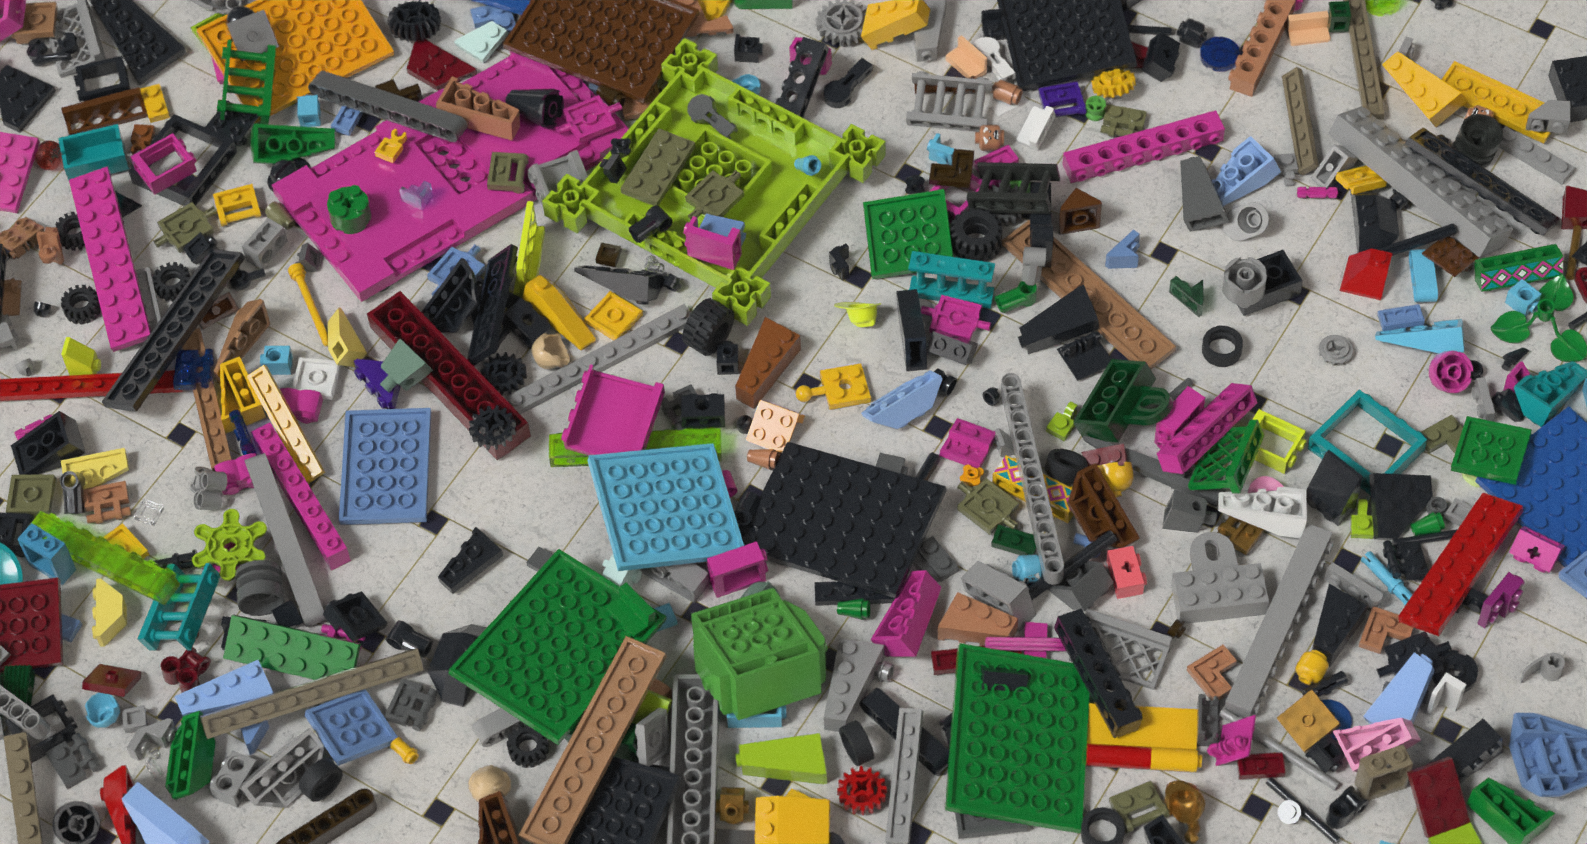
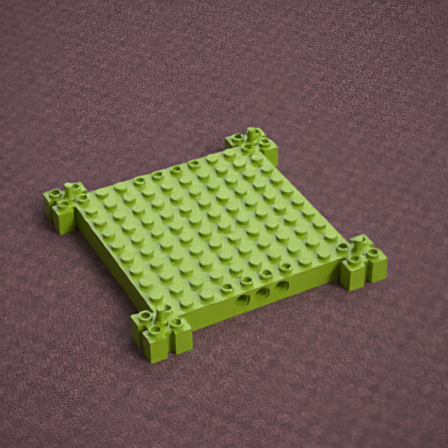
M684 38L675 48L676 56L670 54L661 64L663 80L669 83L621 138H629L631 140L629 145L631 153L622 158L627 169L618 183H611L607 175L603 173V167L599 166L600 163L581 185L580 180L566 173L557 183L558 192L551 190L542 201L544 216L557 223L563 220L564 227L577 234L587 224V219L610 230L715 287L716 289L712 292V299L734 312V319L748 326L757 315V307L762 309L771 298L770 282L762 279V277L849 171L850 177L861 183L867 180L872 173V166L877 167L886 156V141L873 134L869 138L865 137V130L853 124H850L842 134V138L720 76L716 73L718 71L717 54L705 48L700 52L696 43ZM705 94L715 99L716 112L728 122L737 126L738 131L732 132L730 135L731 139L720 134L708 123H695L691 120L687 107L694 96ZM709 112L706 116L710 118L712 113ZM662 129L695 142V149L659 204L672 218V225L665 232L660 233L657 231L641 243H637L632 238L629 227L643 219L653 205L622 194L620 188L657 130ZM611 151L603 159L609 160L612 155ZM814 155L820 160L821 169L817 174L809 176L795 168V160ZM735 170L741 174V177L734 184L744 191V197L723 216L724 218L745 223L743 232L746 233V237L741 246L742 255L734 270L690 257L685 246L686 235L683 233L684 227L687 222L690 223L691 220L688 215L695 209V207L686 202L685 196L712 171L726 178ZM703 214L697 218L698 228L705 217Z

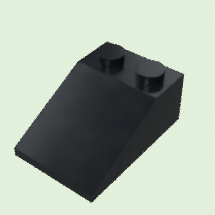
M61 411L55 413L11 445L19 475H38L62 467L61 460L80 457L86 453L76 420Z
M1328 450L1307 487L1306 502L1310 507L1316 508L1328 521L1339 526L1356 509L1363 476L1332 451Z

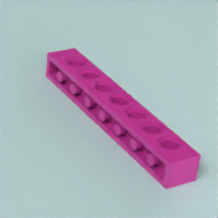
M1215 110L1063 152L1062 165L1070 183L1082 182L1092 177L1103 176L1107 173L1121 171L1135 165L1139 166L1149 161L1160 160L1167 156L1178 155L1192 149L1196 150L1210 144H1217L1224 140L1225 128Z
M269 422L251 431L255 446L260 454H266L275 479L330 570L332 571L350 562L346 545L272 424Z

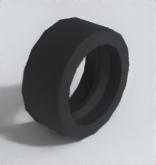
M1219 325L1212 327L1205 333L1202 343V354L1210 364L1217 367H1228L1235 364L1242 355L1243 339L1234 328ZM1216 339H1226L1235 345V349L1231 353L1220 354L1210 348V343Z
M1054 449L1049 452L1044 469L1053 479L1073 484L1076 473L1086 468L1088 463L1077 452L1067 449Z
M857 720L839 728L843 746L856 766L874 759L871 742L864 728Z
M330 758L320 759L305 771L299 782V790L312 802L321 801L337 788L341 782L343 771Z
M1100 807L1089 811L1082 820L1080 833L1082 842L1084 844H1122L1125 835L1123 818L1119 813L1110 808ZM1098 820L1109 821L1116 827V836L1110 841H1098L1091 837L1089 832L1090 825Z

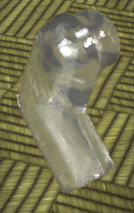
M655 256L646 257L644 261L646 271L663 273L665 269L664 264L659 263Z

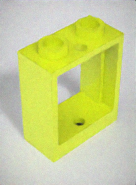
M1258 409L1252 420L1258 419L1261 428L1293 442V445L1285 458L1260 447L1255 461L1285 474L1288 467L1292 468L1294 466L1297 452H1302L1307 440L1304 439L1306 431Z

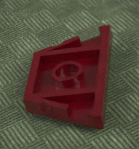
M426 39L424 41H414L407 65L408 74L437 91L442 88L444 89L452 76L457 78L458 82H461L460 78L470 74L473 77L477 74L476 68Z

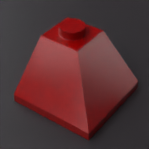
M1369 249L1350 255L1340 291L1381 301L1392 253Z

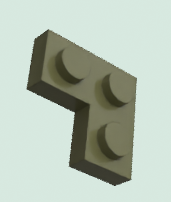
M1453 415L1421 431L1424 437L1427 438L1425 450L1429 454L1446 444L1455 454L1463 427Z

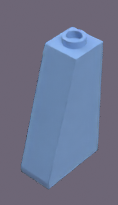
M1414 652L1365 713L1364 719L1369 724L1397 718L1411 720L1414 723L1435 671L1431 665L1433 661L1424 654L1419 656Z

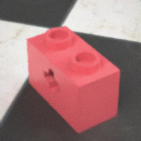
M1133 546L1108 550L1106 562L1111 579L1114 582L1113 586L1117 599L1142 595L1144 585H1147L1145 572L1140 570L1141 558L1139 553L1135 554Z

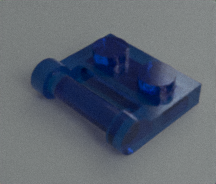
M231 411L229 418L235 425L234 433L237 441H240L242 454L256 453L241 411Z

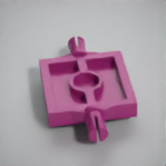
M599 95L563 109V116L567 123L556 127L557 132L561 135L571 131L575 134L579 143H582L616 129V123L612 118V114L622 110L620 102L607 106Z
M941 295L940 301L935 308L924 305L921 308L922 314L932 316L929 333L935 330H942L971 341L972 335L977 328L989 331L991 327V322L979 320L982 305Z

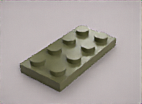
M658 129L620 188L621 193L653 206L659 205L695 149V142Z

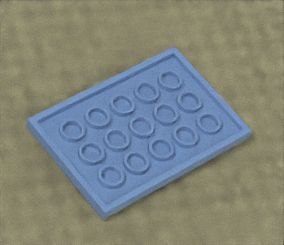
M431 408L346 411L339 508L340 525L427 522Z

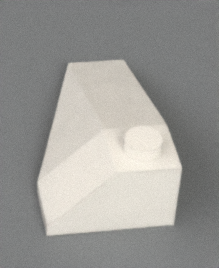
M1277 487L1276 491H1266L1264 488L1258 489L1254 493H1247L1244 490L1241 493L1232 494V492H1219L1218 511L1279 536L1301 538L1307 521L1306 490Z

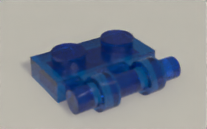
M205 349V355L200 357L199 350L179 351L176 358L173 381L174 390H196V383H201L202 388H209L213 377L211 367L214 365L215 360L212 349ZM198 367H203V371L198 373Z

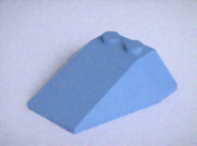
M1515 713L1509 748L1521 786L1539 797H1561L1587 787V729L1537 713Z

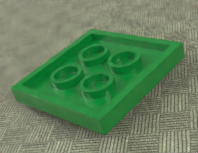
M1467 416L1451 464V471L1516 485L1532 429Z

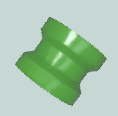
M1091 96L1087 99L1085 115L1089 120L1100 121L1104 118L1106 108L1104 98Z

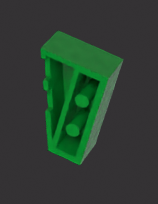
M1488 777L1472 790L1466 804L1508 844H1528L1548 828L1555 815L1554 812L1550 810L1546 812L1535 806L1534 801L1522 799L1515 795V791Z

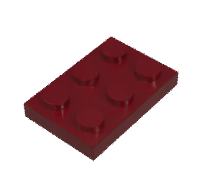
M1451 757L1443 758L1407 772L1426 838L1429 839L1470 823Z

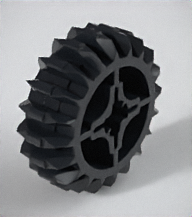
M412 0V2L405 1L404 4L399 3L398 7H393L392 11L389 12L387 22L389 30L395 38H399L400 41L416 42L417 40L424 41L425 38L430 39L431 35H436V32L440 30L441 16L434 4H429L428 1L422 2L419 0L415 2Z

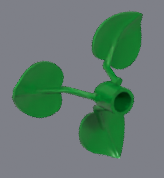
M1564 275L1551 279L1539 290L1541 298L1537 306V312L1533 313L1529 322L1526 323L1524 314L1518 311H1508L1502 314L1490 327L1491 332L1497 338L1504 342L1515 344L1525 341L1530 336L1528 326H1531L1536 318L1543 322L1551 321L1555 335L1558 337L1551 342L1550 346L1551 353L1556 359L1564 362L1583 361L1587 356V346L1582 335L1572 329H1567L1560 335L1555 321V310L1564 311L1573 303V292Z

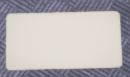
M1022 94L1017 105H1010L997 99L988 105L997 116H1000L1028 100Z

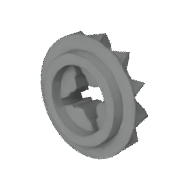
M1329 335L1322 339L1319 344V356L1323 357L1324 362H1331L1332 365L1335 363L1342 365L1345 361L1349 362L1353 354L1351 342L1340 335ZM1332 345L1336 350H1339V355L1332 352Z

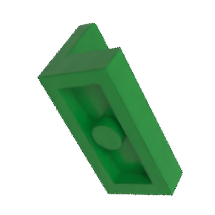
M627 582L619 587V597L606 606V610L633 637L638 636L655 624V610Z

